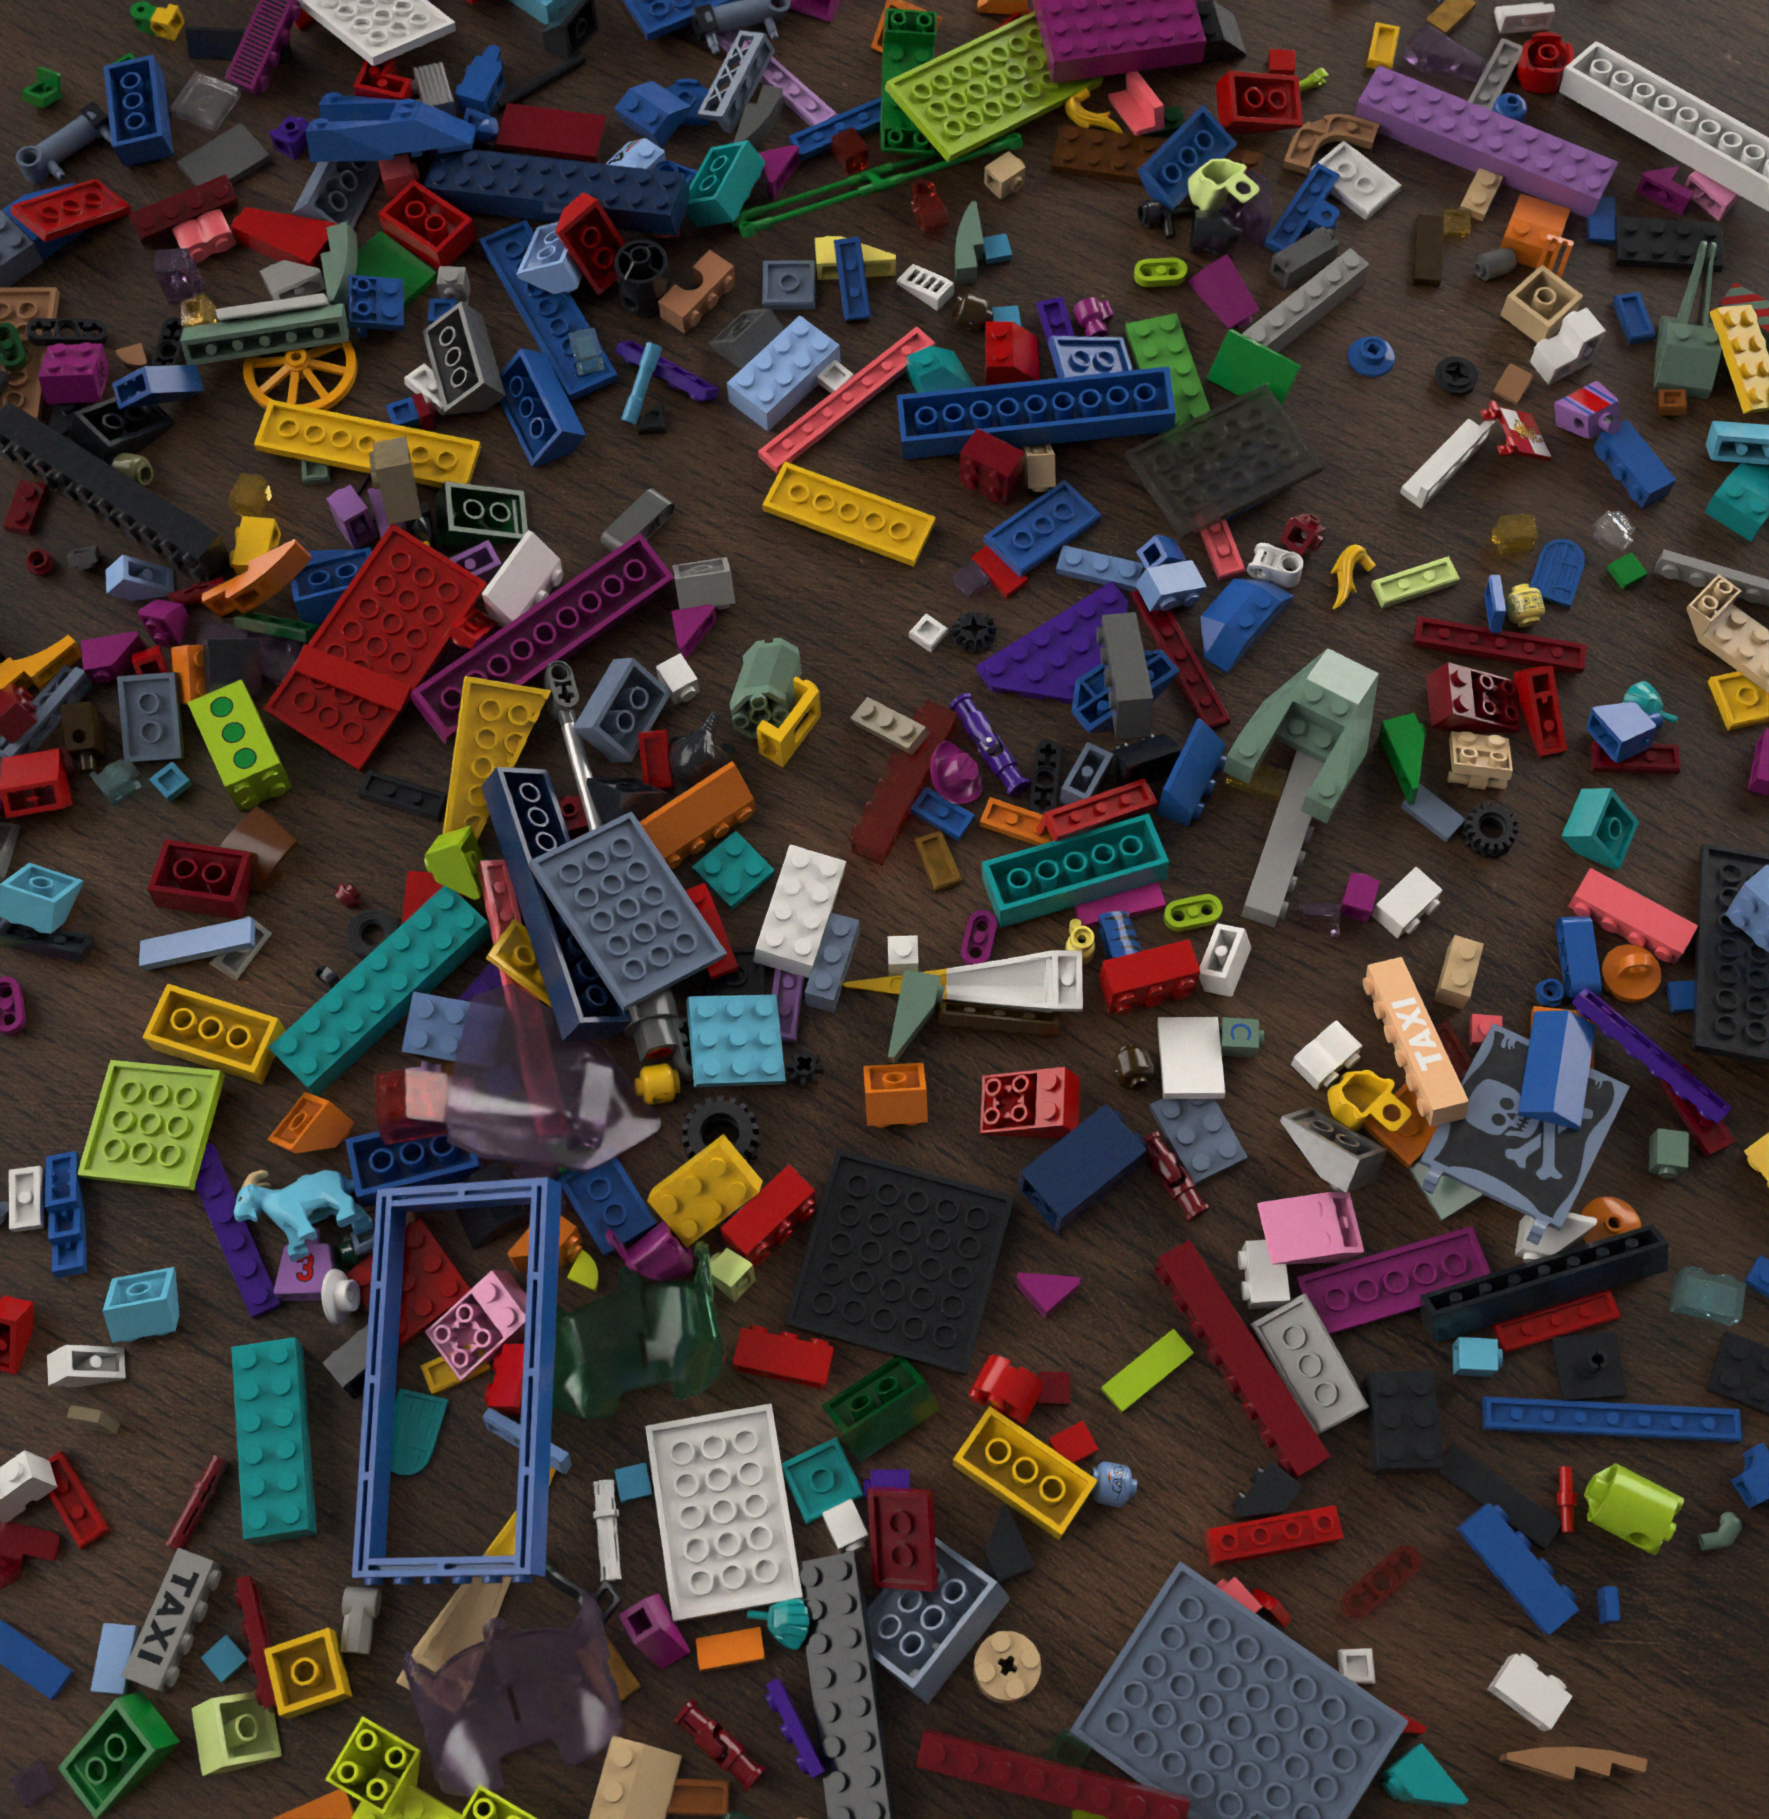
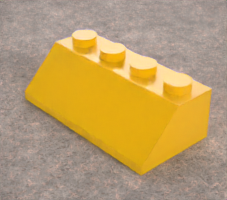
M991 1406L988 1407L954 1457L952 1465L1059 1541L1098 1481Z

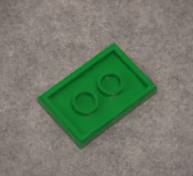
M382 231L378 232L358 250L357 276L403 279L404 309L438 278L437 272Z
M1230 329L1206 379L1277 416L1302 366Z

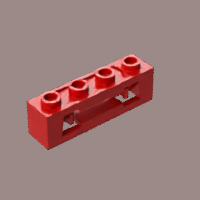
M1336 1505L1210 1528L1204 1534L1211 1567L1338 1544L1344 1538Z

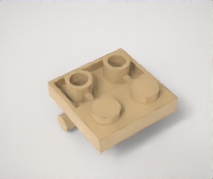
M1451 731L1449 746L1452 771L1448 772L1447 782L1466 784L1467 788L1483 790L1486 787L1506 789L1507 780H1511L1513 772L1509 738H1503L1499 735L1473 734L1468 731Z

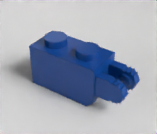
M490 45L486 48L482 57L476 55L472 64L467 66L465 77L455 90V98L458 101L461 112H465L466 108H472L490 116L496 101L506 85L502 69L504 64L500 58L501 50L498 46Z

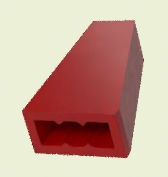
M245 207L234 218L231 228L239 244L278 262L286 260L319 268L322 271L321 253L330 251L327 227L337 223Z

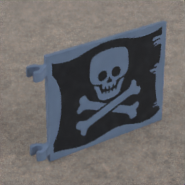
M1493 1023L1461 1082L1469 1101L1466 1118L1441 1124L1437 1127L1419 1162L1429 1168L1421 1189L1433 1194L1441 1176L1445 1175L1532 1217L1535 1222L1526 1240L1539 1245L1547 1227L1550 1226L1558 1231L1561 1230L1630 1086L1589 1067L1580 1130L1519 1116L1517 1114L1529 1039Z

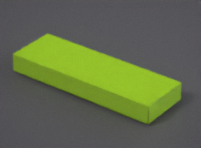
M1173 1328L1103 1385L1101 1390L1122 1414L1193 1356L1194 1352Z

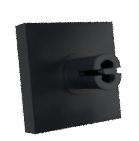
M1615 1332L1553 1337L1550 1340L1561 1400L1586 1401L1620 1398L1627 1395Z

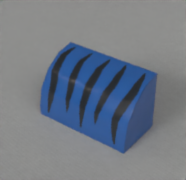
M1112 911L1099 914L1097 927L1108 960L1142 951L1128 912Z

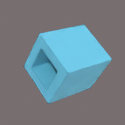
M1459 1337L1453 1343V1375L1492 1377L1498 1372V1368L1502 1367L1503 1353L1502 1349H1498L1497 1339Z

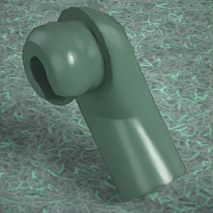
M1725 1512L1720 1516L1721 1526L1717 1532L1698 1535V1542L1702 1551L1726 1548L1733 1544L1742 1530L1741 1520L1737 1518L1735 1513Z

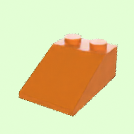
M1521 193L1500 248H1511L1516 256L1517 263L1536 268L1547 235L1561 237L1571 209ZM1551 242L1543 264L1546 268H1548L1556 243Z

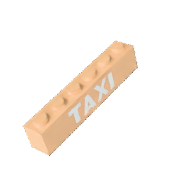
M1399 957L1368 965L1366 978H1363L1364 990L1367 995L1372 996L1375 1015L1378 1019H1382L1384 1023V1033L1388 1043L1392 1042L1394 1045L1396 1062L1406 1072L1408 1089L1416 1094L1420 1115L1426 1117L1430 1127L1465 1119L1469 1103L1468 1098L1403 958Z

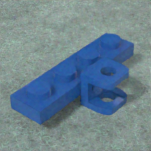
M1317 162L1266 238L1264 247L1278 253L1298 241L1305 230L1307 235L1322 226L1326 230L1331 228L1335 231L1337 227L1336 220L1339 218L1340 211L1325 200L1339 181L1340 174Z

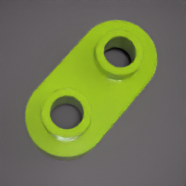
M1179 258L1143 259L1135 266L1134 280L1143 287L1177 286L1186 279L1187 265Z
M1203 894L1170 902L1165 908L1163 919L1169 929L1181 932L1215 924L1221 917L1223 907L1221 901L1216 896ZM1208 909L1212 914L1204 915L1201 910ZM1180 915L1183 920L1176 921L1173 916Z

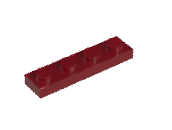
M250 1575L236 1579L238 1590L234 1591V1597L238 1609H243L245 1621L241 1622V1630L245 1641L250 1642L252 1651L251 1654H248V1663L253 1674L256 1673L259 1686L255 1687L256 1700L260 1707L263 1706L270 1713L278 1712L264 1653V1649L271 1647L258 1583Z

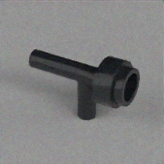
M1155 199L1145 200L1138 205L1137 218L1139 224L1145 227L1157 226L1161 218L1165 238L1170 239L1175 237L1172 217L1191 216L1199 208L1194 205L1176 206L1171 211L1167 207H1159Z

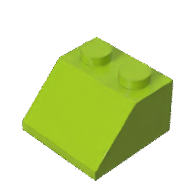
M471 825L439 835L425 853L424 862L427 871L433 874L436 882L473 900L481 897L482 890L476 865L480 861L486 860Z

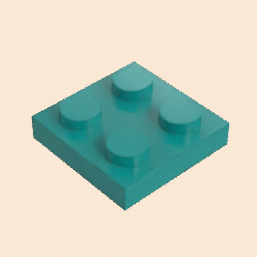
M737 831L692 867L693 872L731 911L775 875V870Z

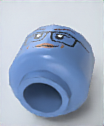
M1104 1461L1097 1468L1093 1467L1089 1475L1098 1480L1090 1492L1096 1503L1121 1508L1127 1503L1129 1498L1134 1499L1137 1490V1480L1132 1479V1473L1128 1466Z

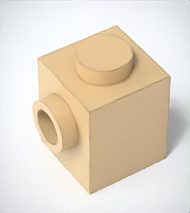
M1008 151L985 166L984 184L1001 200L1010 193L1018 191L1024 185L1026 167L1021 159L1016 158Z

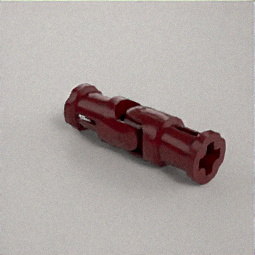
M1160 1131L1153 1132L1143 1138L1146 1144V1156L1152 1163L1151 1169L1160 1176L1161 1183L1171 1199L1179 1203L1186 1214L1185 1220L1188 1223L1204 1215L1211 1207L1199 1197L1194 1189L1196 1185L1181 1165H1177V1157L1173 1152H1169L1161 1140L1162 1134ZM1184 1177L1186 1178V1181L1180 1186L1170 1188L1171 1186H1177Z
M693 1699L683 1707L673 1720L676 1726L681 1725L694 1737L693 1742L704 1750L725 1772L730 1771L744 1784L743 1789L746 1792L754 1786L767 1768L764 1765H757L745 1753L746 1749L732 1735L723 1730V1727L714 1718L711 1720L707 1718L696 1707V1702ZM726 1749H728L727 1756L722 1754Z

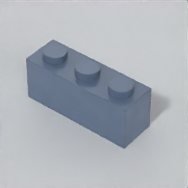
M835 913L830 914L805 990L807 1006L835 1013L860 935L859 920Z

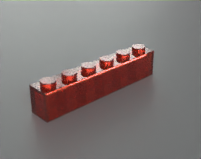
M926 700L922 709L917 708L912 720L925 726L930 735L913 755L900 749L897 755L893 754L887 765V770L889 771L886 777H881L878 780L874 790L876 796L872 802L868 801L862 812V817L864 818L859 826L855 825L849 836L852 853L881 866H884L911 814L910 808L924 790L931 776L930 762L934 750L943 741H949L957 727V712L929 700Z

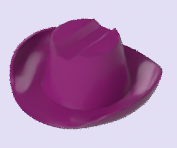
M950 741L940 743L934 750L930 762L931 781L934 788L942 798L950 803L964 804L974 801L983 790V780L979 774L977 762L968 753H964Z

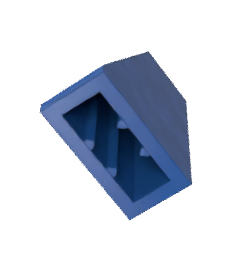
M197 365L144 366L112 383L119 410L186 400L204 391Z

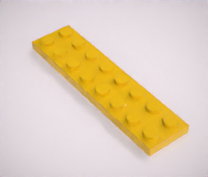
M270 400L255 439L254 447L256 451L371 474L369 452L374 451L373 443L406 436L415 483L441 488L445 481L470 484L480 454L481 443L480 441Z

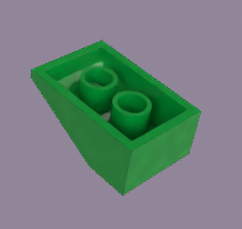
M139 1691L116 1698L60 1764L58 1769L95 1819H100L159 1767L180 1743V1740L146 1695Z

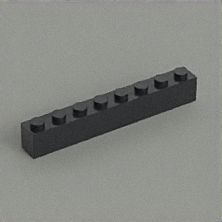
M1654 1224L1428 1292L1420 1295L1421 1323L1432 1341L1436 1343L1668 1271L1669 1244Z

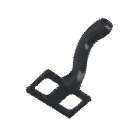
M546 1555L545 1576L541 1577L578 1603L580 1613L569 1627L583 1647L587 1648L623 1600L607 1580L603 1582L595 1594L589 1593L583 1587L558 1572L551 1565ZM609 1589L614 1596V1601L604 1612L599 1606V1600ZM589 1615L594 1626L588 1635L583 1638L578 1628L586 1616Z

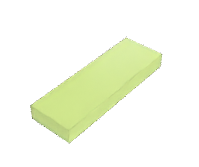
M1448 556L1374 580L1371 587L1383 609L1459 583L1460 577Z

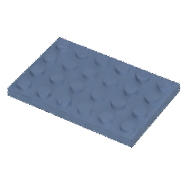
M632 811L529 861L528 867L622 1011L633 1007L726 957V951Z

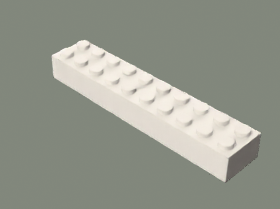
M1597 41L1565 67L1559 92L1769 212L1768 137Z

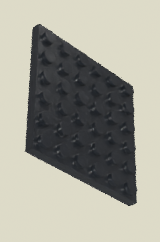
M837 1149L786 1316L785 1326L894 1357L905 1358L912 1362L967 1377L1015 1196Z

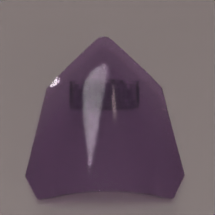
M513 984L472 995L455 1058L447 1099L446 1130L448 1143L481 1158L554 1166L587 1173L658 1132L661 1126L659 1116L650 1105L646 1104L643 1096L636 1095L635 1085L596 1040L563 1041L553 1010Z

